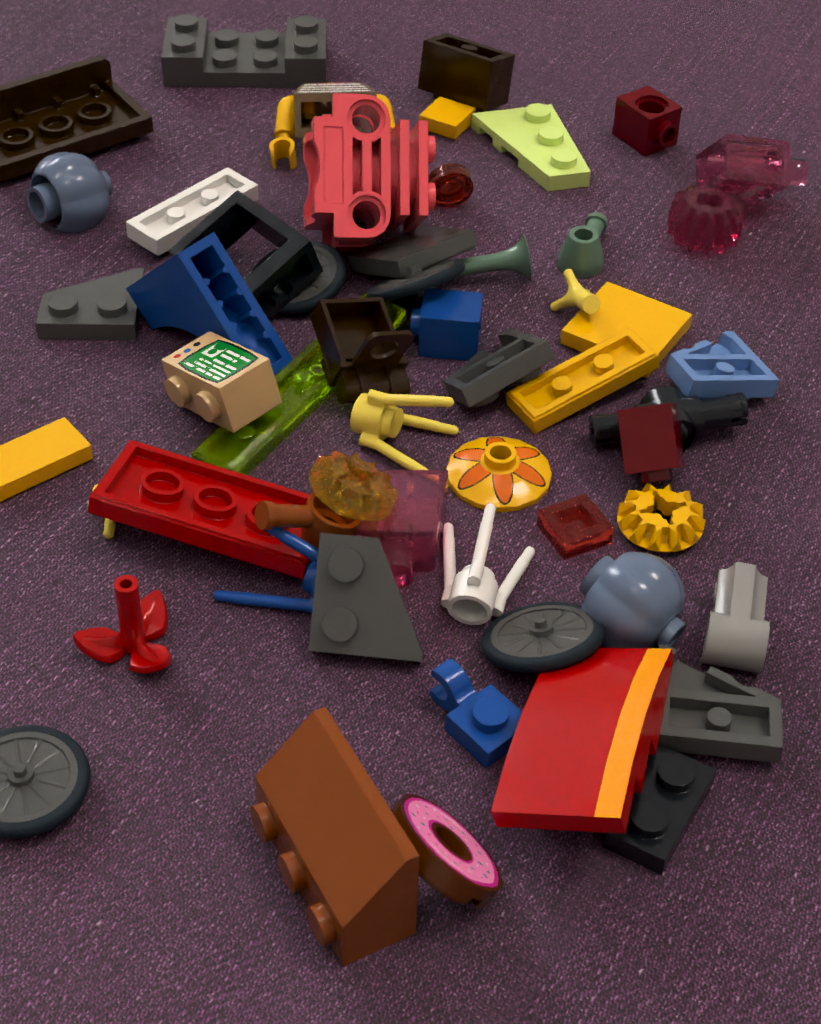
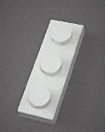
M227 167L126 221L127 237L159 256L172 248L235 191H240L254 202L258 201V184Z

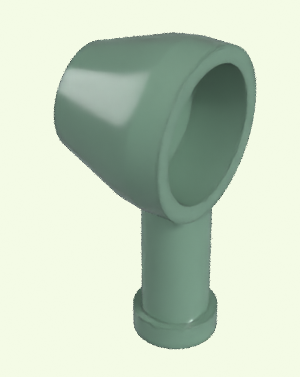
M592 212L587 216L585 226H576L569 231L558 253L557 264L562 272L566 269H572L576 278L584 279L594 277L602 271L604 251L600 236L606 231L608 226V219L605 215L599 212Z

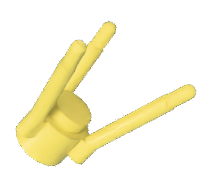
M370 389L368 393H362L354 403L350 418L351 430L354 433L361 434L359 445L377 450L442 491L448 489L449 484L447 481L383 440L387 439V437L395 438L399 434L402 425L437 433L457 435L459 429L455 425L404 414L402 408L396 407H452L454 399L452 397L436 395L387 394Z

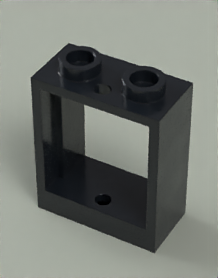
M237 190L168 251L171 257L213 232H215L224 249L227 250L251 228L279 247L276 252L244 279L265 315L270 320L323 272V268L308 238Z

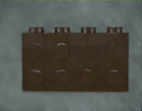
M96 56L1 85L0 182L13 181L24 174L33 172L43 158L55 153L74 152L82 155H92L100 149L121 142L134 141L139 136L154 132L152 116L112 80L111 65L104 56Z

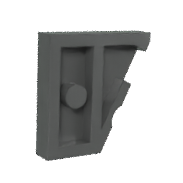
M136 268L44 293L36 320L38 339L136 340L141 312L126 288L145 276L144 268Z
M320 533L308 651L423 662L424 652L416 636L381 539Z
M659 644L658 648H671L674 655L659 744L680 753L779 763L783 751L781 699L756 687L744 686L738 683L733 676L712 666L704 674L677 661V649L669 645Z

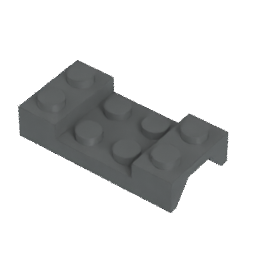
M192 14L168 17L161 56L164 87L299 88L304 83H326L327 19H317L310 15L287 18L286 33H277L270 29L258 32H237L232 29L208 32V18L196 17Z

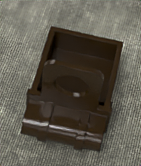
M383 297L320 299L310 319L324 356L321 360L324 374L329 387H336L335 391L338 402L340 404H354L362 393H368L370 389L387 394H410V381L405 370L409 360L405 358L404 353L413 341L414 336L409 330L395 331Z

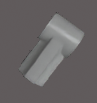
M735 562L733 566L727 569H719L714 590L713 612L710 611L706 627L702 664L758 674L762 673L770 632V621H764L768 577L762 575L757 570L756 565Z

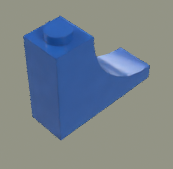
M215 232L179 252L126 288L152 330L164 326L176 327L198 337L211 331L269 358L274 375L295 362Z

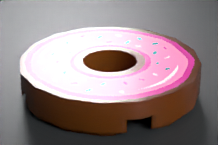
M405 794L395 804L391 811L420 855L419 876L432 888L455 903L459 902L467 905L472 899L475 908H484L503 885L500 870L489 852L465 826L434 802L419 795Z

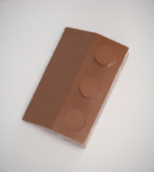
M324 706L314 710L255 775L257 804L250 806V815L255 830L262 842L266 843L272 840L280 854L277 856L278 866L287 888L291 893L301 891L309 906L306 908V913L315 938L321 946L330 943L341 964L345 966L416 934L420 855L327 708Z

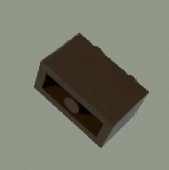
M448 33L425 39L423 41L418 89L433 93L434 99L440 96L475 107L476 113L491 111L493 108L508 103L515 54Z

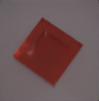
M586 493L538 510L537 526L564 560L612 543L614 527Z

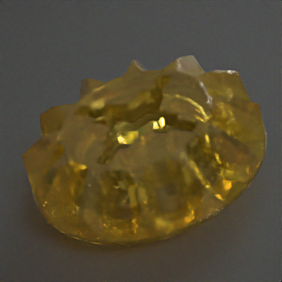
M334 450L329 456L319 455L309 473L310 486L325 505L344 517L359 521L373 522L388 517L393 510L399 493L391 485L392 477L388 473L379 472L376 469L375 462L367 463L362 461L357 453L347 457L342 452Z

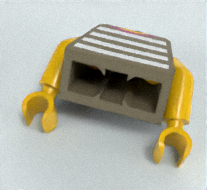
M361 82L302 84L293 95L283 97L277 105L274 133L276 139L272 140L269 144L273 169H276L277 161L282 158H289L290 169L296 167L297 158L293 140L295 138H302L307 132L311 131V122L314 116L332 114L333 93L376 96L384 102L389 110L390 131L396 126L391 102L385 95L377 94L374 89ZM354 126L359 132L365 133L360 127Z

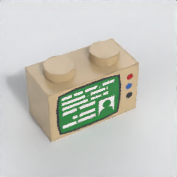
M211 331L161 359L167 377L164 385L170 399L177 406L185 407L200 415L207 422H213L233 433L282 403L270 359Z

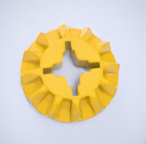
M646 483L642 491L628 490L624 502L619 503L617 513L618 526L624 536L637 546L655 552H677L691 547L701 538L706 522L703 519V504L692 502L690 491L679 493L672 491L669 483L664 489H656L651 484ZM653 510H660L664 516H671L670 524L659 513H653Z

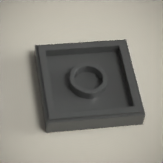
M421 226L349 255L348 259L352 272L403 279L404 274L408 272L406 267L415 264L417 269L422 268V270H425L440 262L470 251L478 244L474 229Z

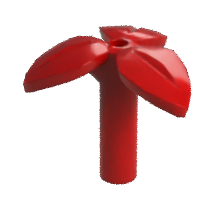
M132 575L118 577L114 581V591L120 626L119 633L103 627L77 631L73 634L76 646L90 658L105 663H113L121 659L126 653L131 654L129 670L135 673L148 674L165 669L172 662L169 650L162 645L146 643L163 636L167 629L168 610L162 593L159 589L153 590L140 600L137 578Z

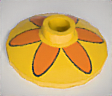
M503 436L481 437L463 444L451 455L446 468L449 487L460 500L482 510L485 509L488 503H492L496 507V512L519 511L536 504L548 492L552 479L549 462L537 448L519 439Z

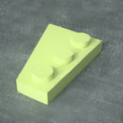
M533 103L521 108L472 113L471 128L479 135L483 133L490 135L493 138L492 146L501 153L509 151L518 158V167L547 191L589 186L591 171L552 104Z

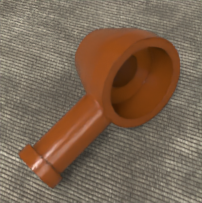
M316 490L312 492L305 505L274 504L272 501H259L254 515L256 526L260 530H271L273 527L302 528V540L317 549L319 548L320 533L352 536L362 519L361 512L353 501L331 490Z

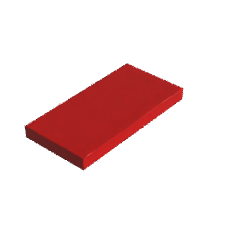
M130 440L89 496L87 513L296 578L303 579L312 560L280 542L274 536L258 529L254 517L255 508L259 501H272L274 504L305 505L310 494L134 440ZM283 528L301 538L302 528Z

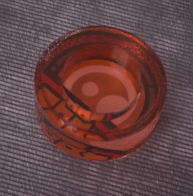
M443 164L435 168L428 177V183H435V204L438 206L455 207L461 205L473 193L474 186L470 172L461 164Z

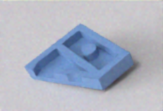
M734 331L723 332L719 343L713 346V343L705 339L694 344L693 348H683L671 353L665 368L666 374L679 387L684 396L696 395L699 400L726 396L737 392H742L746 400L774 397L780 382L777 376Z

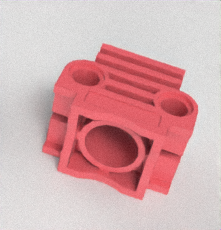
M333 93L332 114L314 116L311 122V131L307 132L303 138V162L309 179L308 195L303 206V230H322V243L332 246L339 253H357L367 249L384 231L394 232L402 223L403 232L415 230L429 216V211H434L436 203L435 183H428V162H434L436 154L435 137L428 136V120H418L409 132V120L400 119L393 130L390 131L389 110L379 98L368 94ZM354 126L360 127L365 133L359 132ZM353 217L362 219L367 225V229L356 225Z

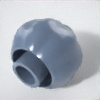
M59 152L46 156L35 168L26 194L27 204L31 214L38 222L43 223L62 217L60 225L53 229L63 233L83 232L95 227L104 220L110 204L109 196L112 195L113 185L109 175L104 170H99L90 158L74 152Z
M625 552L614 560L607 555L594 565L580 586V592L585 595L581 609L605 627V638L600 648H656L657 646L659 647V644L672 647L687 627V624L680 620L685 601L684 585L677 571L658 556L645 552Z

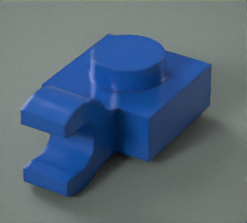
M448 659L433 669L431 675L439 684L430 689L429 695L441 708L449 712L446 714L444 730L485 768H488L508 753L522 711L492 684L477 693L465 670L452 659Z

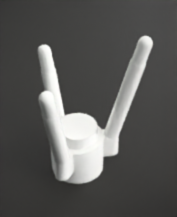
M488 503L485 506L472 563L465 566L457 574L454 527L451 523L443 525L444 591L440 604L447 608L449 614L455 620L468 625H481L487 623L492 616L500 617L503 615L506 600L535 555L533 547H526L501 586H498L494 573L484 566L496 507L492 503Z

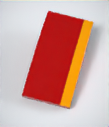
M598 648L591 656L577 664L555 671L542 672L538 675L521 713L492 805L491 814L497 827L626 834L633 793H642L648 755H656L674 659L671 648Z

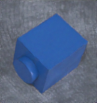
M435 288L425 290L422 306H413L410 323V331L413 336L419 337L418 356L469 361L479 349L483 293Z

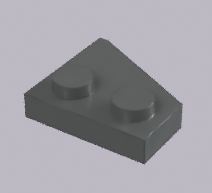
M507 328L498 335L502 344L500 349L490 355L487 349L480 350L469 359L467 364L457 369L443 381L449 396L454 401L469 408L482 407L493 402L499 397V390L513 382L522 383L533 379L541 373V366L555 359L548 340Z

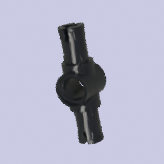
M661 386L651 390L641 399L640 404L633 406L635 408L670 402L677 404L683 452L689 449L695 443L697 437L704 434V431L747 425V417L749 415L747 400L742 392L699 400L696 395L684 397L679 389L672 386ZM617 413L589 416V434L594 449L621 444Z

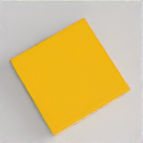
M607 281L595 294L600 300V307L597 312L588 314L580 310L561 330L560 343L577 351L584 352L630 327L660 355L661 362L690 328L692 314ZM652 372L646 374L643 377L647 378Z

